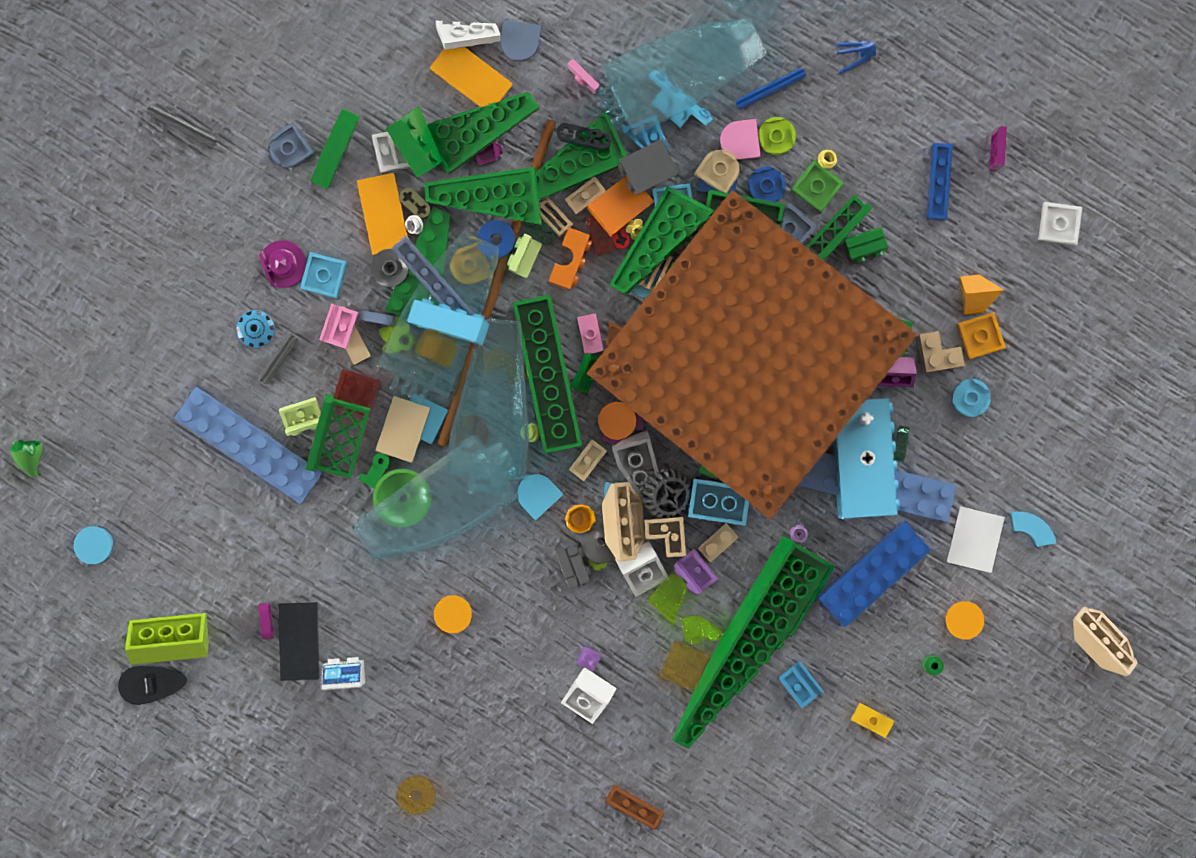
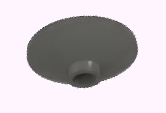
M392 249L380 251L373 258L371 264L373 278L379 284L386 287H394L401 284L409 271V268ZM393 265L395 267L394 271L389 272V267Z
M594 526L584 533L581 547L588 559L597 563H605L615 557L605 543L604 526ZM598 540H603L604 544H599Z

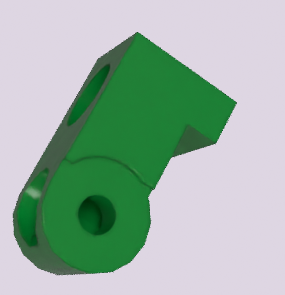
M384 453L376 454L373 457V465L367 475L361 473L358 480L375 489L376 484L385 475L390 466L389 456Z

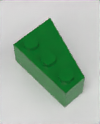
M420 106L409 111L386 128V131L417 178L442 162Z

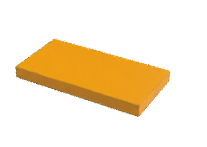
M465 47L444 49L430 66L431 71L479 107L502 101L513 86V83Z
M394 173L357 180L373 256L382 250L391 249L404 236L408 237Z

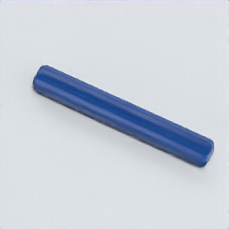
M799 68L737 99L736 105L739 109H743L805 78L806 73L803 68Z

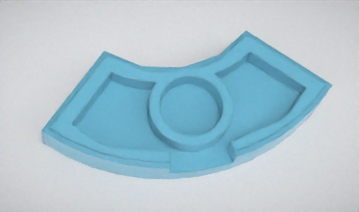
M1011 512L1014 531H1022L1029 534L1037 547L1056 543L1052 530L1041 518L1027 512Z

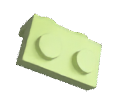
M525 233L523 237H519L515 245L517 251L515 255L511 254L507 263L509 271L528 278L542 244L533 240L531 236Z
M316 397L279 409L286 428V435L296 436L305 430H315L317 428L321 410Z

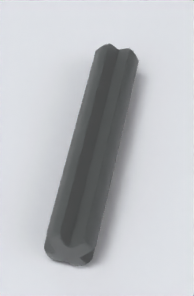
M292 334L287 336L260 375L259 380L267 385L297 343V337Z

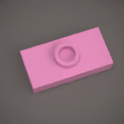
M574 59L568 63V68L576 75L575 79L580 85L583 86L585 84L594 94L600 90V84Z
M596 313L577 317L585 354L604 351Z

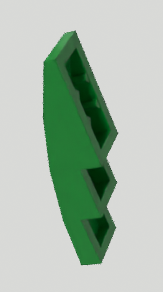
M346 109L341 110L321 153L311 182L326 189L330 188L344 153L350 145L360 118L359 115Z

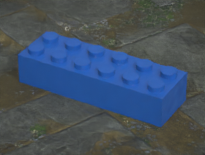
M901 521L818 595L817 598L843 627H846L926 556L931 549L906 521Z

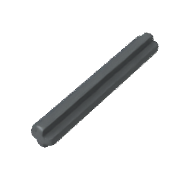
M149 105L146 111L148 115L211 147H214L217 142L216 137L154 105Z

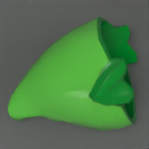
M23 439L12 441L10 453L16 464L31 477H37V467L43 452L41 441L24 442Z

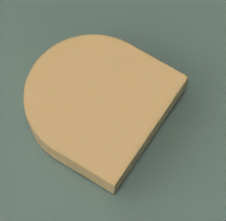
M715 150L705 156L694 175L719 192L728 193L739 175V163L731 152Z

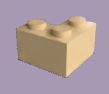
M939 331L916 336L923 374L965 366L961 347L942 350Z
M683 517L644 520L645 539L664 538L666 557L686 556Z

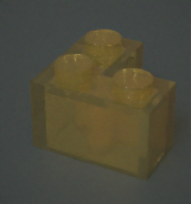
M436 330L422 331L413 354L445 368H450L459 346L455 345L454 340L441 337V333Z

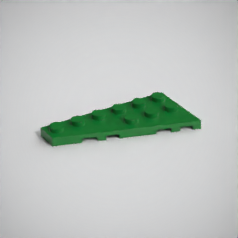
M604 111L587 128L608 133L611 137L610 148L606 151H598L569 143L565 145L536 172L539 201L618 168L619 160L627 155L607 111ZM583 132L579 134L578 138L580 141L586 142L589 140V135ZM593 135L592 137V144H594V140H596L595 135ZM601 138V140H596L599 141L600 145L602 146L604 145V143H608L605 141V138Z

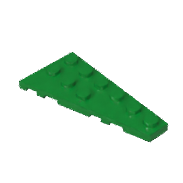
M525 92L499 102H493L483 107L452 115L442 120H436L427 124L442 159L441 164L446 173L451 174L540 108L531 93Z
M535 167L424 183L425 197L428 203L542 225Z
M667 186L609 285L628 295L710 219L715 210Z
M432 207L415 246L444 278L451 215L436 207ZM409 269L405 280L395 287L385 311L408 320L414 300L422 301V299L432 301L435 306H439V302Z

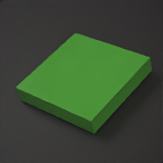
M814 159L792 187L791 191L817 212L821 213L844 182L829 170L820 166Z

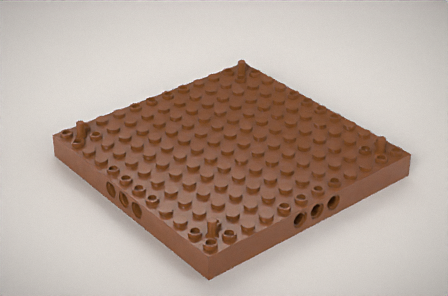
M732 190L587 374L771 519L918 334Z

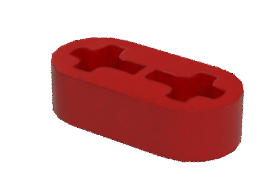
M626 226L611 236L613 245L619 250L626 249L630 244V237L626 231ZM621 233L623 239H627V241L624 242V246H621L620 243H616V241H618L617 234Z

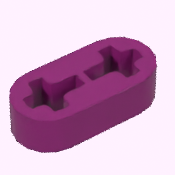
M260 603L259 619L262 639H273L274 629L270 603Z

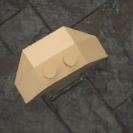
M629 482L611 484L602 502L605 543L617 561L636 560L637 554L645 541L642 500Z
M1088 607L1081 608L1073 619L1075 641L1102 669L1129 676L1137 665V660L1134 658L1128 639L1102 611L1088 609Z

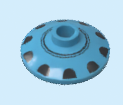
M251 310L240 317L236 331L238 338L244 345L251 348H261L272 340L275 333V325L267 313L260 310ZM253 325H257L258 327L256 332H252L251 327Z

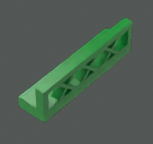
M853 195L805 247L809 249L812 244H821V252L818 257L824 261L870 212L872 207L868 203L865 205L857 196ZM855 201L862 209L858 213L849 214V205ZM849 216H854L849 222ZM838 217H846L847 225L845 227H836V219ZM833 230L834 239L832 241H823V233Z

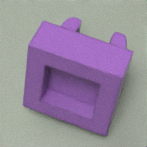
M584 646L576 664L593 672L602 655Z

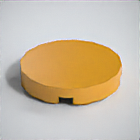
M448 595L442 598L434 609V620L437 626L447 633L463 631L472 619V609L469 602L458 595Z
M960 601L948 609L945 622L948 631L953 636L960 639H972L982 631L984 615L976 604L969 601Z

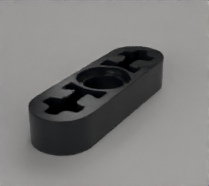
M562 123L557 127V138L561 142L598 151H606L611 146V137L606 132L569 123ZM568 129V133L574 134V130H576L575 139H572L573 135L567 134L566 137L562 136L563 134L560 131ZM580 133H587L589 140L586 142L580 141L578 138ZM595 135L596 140L605 138V141L608 143H604L602 146L599 141L594 140V144H592V137Z

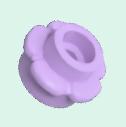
M803 525L792 527L790 530L791 540L795 543H804L809 535L808 530Z

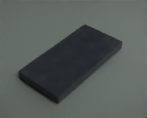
M318 602L279 603L280 681L319 680Z

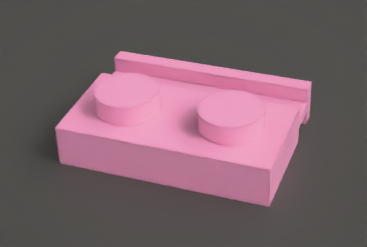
M331 303L319 340L347 349L359 313Z

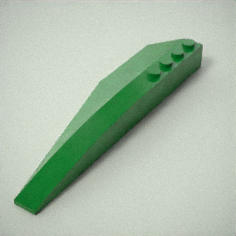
M781 537L710 658L672 739L673 742L689 749L705 731V727L710 722H714L717 718L716 715L722 708H726L731 703L730 700L735 694L738 695L759 673L758 669L771 660L770 656L777 649L780 650L782 648L783 642L789 636L792 637L835 568L834 565L787 537Z

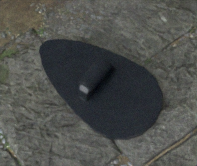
M135 666L122 673L118 682V690L126 702L141 705L176 693L186 685L187 677L180 672L168 668Z

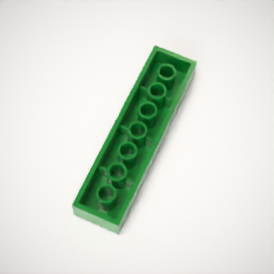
M546 295L513 302L544 454L581 447L582 442L551 296Z

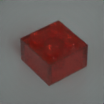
M342 369L333 399L370 408L368 417L371 418L382 381ZM336 405L334 406V407H336V408H339V409H343V410H344L343 407L336 406ZM360 411L354 412V413L359 414V415H362V416L365 415V413L360 412Z

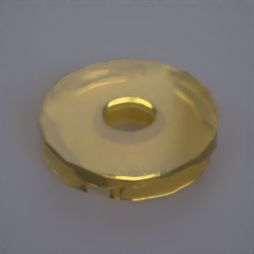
M413 775L406 778L400 784L397 791V800L400 807L407 813L420 815L432 807L436 791L429 779ZM419 790L422 794L421 799L414 800L411 797V792Z

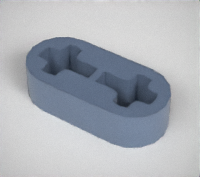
M360 310L358 320L393 327L395 317Z

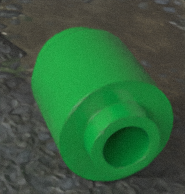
M927 655L922 660V669L930 675H939L944 669L943 661L935 655ZM936 662L935 668L932 669V663Z

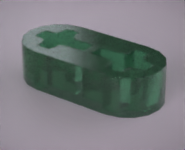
M542 218V225H538L539 229L535 226L530 227V223L525 222L527 230L541 244L546 246L553 244L555 232ZM542 230H543L546 234H548L549 232L551 233V235H550L551 240H550V241H548L547 239H546L545 241L542 240V239H543V234L541 233Z
M899 425L893 461L896 460V462L903 463L910 427Z

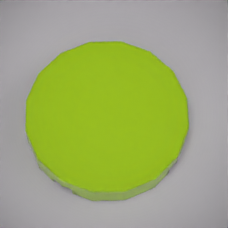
M782 117L767 119L761 125L758 132L760 147L771 155L787 153L793 147L796 140L794 126Z

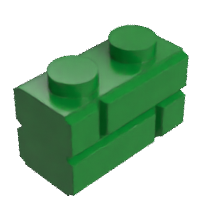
M881 227L843 240L849 262L855 261V264L866 261V257L873 255V258L885 255L884 251L888 249Z

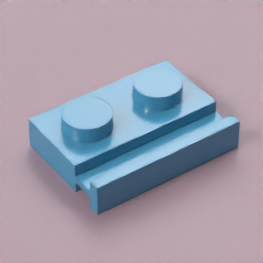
M800 660L778 677L801 708L824 692Z

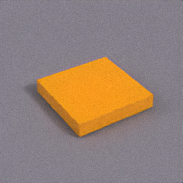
M994 312L957 324L968 360L1006 348Z

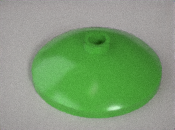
M396 469L386 473L378 481L374 489L373 502L378 515L385 522L394 526L405 527L416 524L427 514L431 505V491L426 480L417 472L409 469ZM402 494L407 496L406 501H401L400 496Z

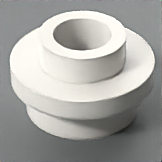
M412 215L406 220L405 226L409 233L418 234L422 232L423 222L419 216Z

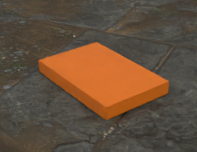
M626 176L586 207L610 237L654 203L646 191L636 195L634 192L631 193L626 185V182H628Z

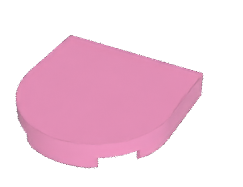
M756 119L734 121L728 124L720 136L721 149L734 154L737 160L760 158Z

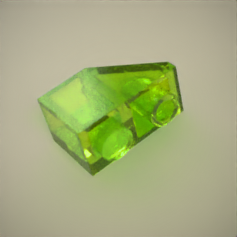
M699 614L680 618L684 641H689V644L700 643V639L708 638V641L718 640L719 636L723 635L721 629Z

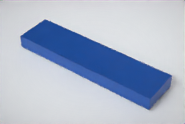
M933 143L927 219L947 220L953 144Z

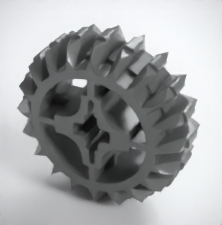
M668 468V470L661 469V473L654 472L655 477H649L650 483H644L647 487L646 490L642 491L646 495L642 498L645 502V508L649 509V513L658 519L674 518L675 515L681 516L680 511L685 512V506L690 505L688 501L691 498L690 492H692L690 480L687 479L685 474H681L679 470L674 471L672 468ZM668 481H677L675 484H666ZM666 503L670 505L667 507H658L659 505H664Z

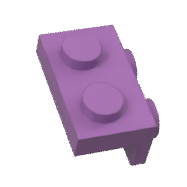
M692 549L686 556H683L674 564L676 574L680 578L683 577L687 582L688 589L697 595L718 579L695 549Z

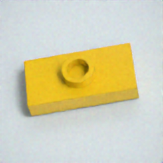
M860 702L851 718L852 721L884 738L887 737L894 723V720Z

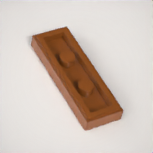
M615 784L605 800L609 805L656 830L665 814L663 811Z

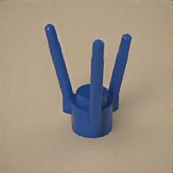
M874 42L837 43V46H858L857 48L836 51L837 55L858 52L859 57H863L859 61L839 70V74L864 62L871 61L870 57L876 56Z

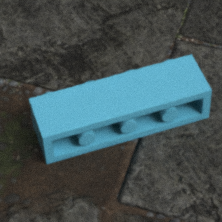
M422 299V301L414 300L407 322L414 326L482 346L490 323L484 320V316L475 313L473 316L467 315L466 311L456 308V311H452L449 306L440 303L439 306H435L432 301Z

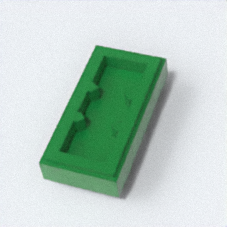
M589 353L585 354L570 388L584 395L588 394L594 379L587 372L599 358Z

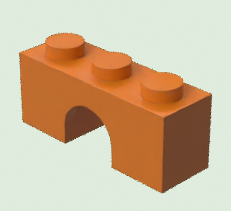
M568 227L562 248L571 251L574 257L572 262L566 266L555 263L549 278L550 284L571 291L572 287H576L579 279L576 276L578 269H583L586 260L583 258L585 251L589 252L592 244L590 235Z

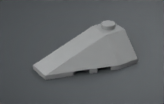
M647 431L629 435L612 447L618 468L632 485L644 505L645 502L642 498L646 495L642 491L647 489L644 483L649 484V477L654 478V472L659 473ZM666 503L664 505L661 504L658 507H667L668 505Z

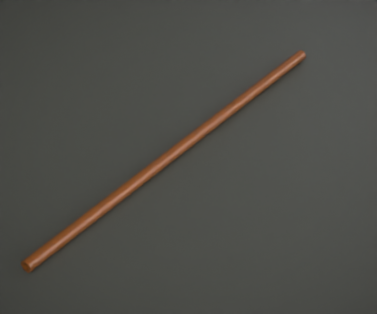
M547 119L531 166L536 168V172L542 166L556 122ZM513 220L511 228L515 234V240H517L522 221ZM512 251L499 260L481 316L485 317L484 320L486 322H489ZM471 342L437 443L439 445L447 446L481 345Z

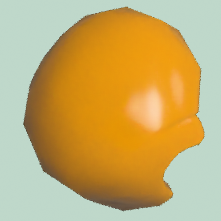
M578 504L568 510L565 520L567 527L571 531L581 534L591 529L594 522H596L594 511L589 506Z

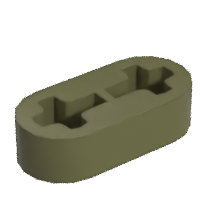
M411 188L403 189L399 194L402 204L414 215L419 216L420 219L428 218L431 212L428 203ZM405 193L408 195L412 193L411 197L415 201L413 204L409 200L404 201ZM416 205L426 206V214L421 213L419 215Z

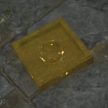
M673 641L658 676L694 692L709 656Z

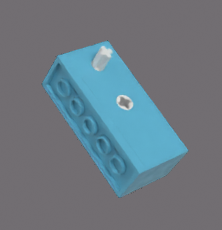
M889 398L865 400L833 440V455H835L836 468H839V472L836 475L838 488L840 487V491L836 495L838 518L897 515V511H900L899 499H896V492L899 490L898 480H895L894 472H897L896 460L893 461V453L896 452L895 441H892L894 422L890 420V414H893V405L889 403ZM862 457H868V461L862 460Z

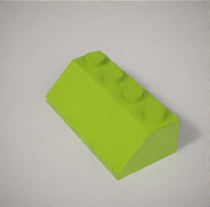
M206 613L129 620L125 651L130 665L208 657L209 637Z

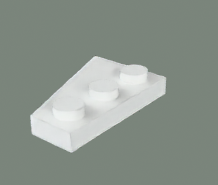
M436 21V28L445 50L501 41V35L496 24L472 23L469 26L460 25V22H453V25L443 24V21Z

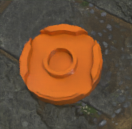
M623 402L609 403L603 407L599 414V428L610 439H624L632 434L635 429V412Z

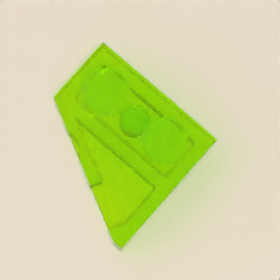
M672 572L647 598V601L674 625L687 585Z

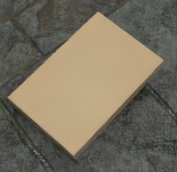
M393 396L375 451L413 463L431 408Z

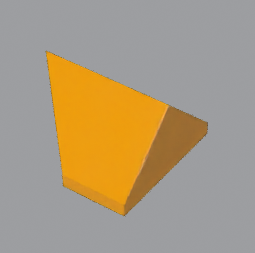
M981 275L960 277L964 315L983 313L1004 289Z

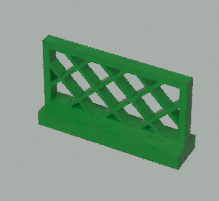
M325 394L306 470L313 471L317 469L351 478L370 408L333 399L332 395ZM334 406L343 407L346 413L337 416L334 412ZM360 411L365 413L363 419L356 421L352 413ZM349 416L353 424L344 427L340 420ZM337 422L341 430L333 434L329 425ZM356 427L359 435L351 438L347 431ZM344 433L348 441L340 445L336 436ZM332 439L337 447L328 451L324 444ZM351 444L355 451L347 455L343 447ZM340 450L344 457L335 461L331 453ZM326 456L332 462L328 466L319 464L320 459ZM347 461L350 466L349 472L341 470L338 464Z

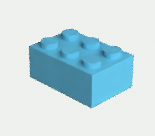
M693 479L687 517L746 526L749 507L747 500L725 483Z

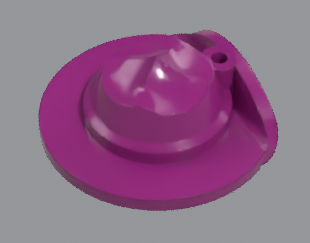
M285 240L275 241L266 246L259 254L263 269L272 287L288 288L297 284L302 279L306 268V258L303 251L296 244Z

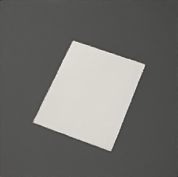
M960 506L947 562L992 573L1005 517Z

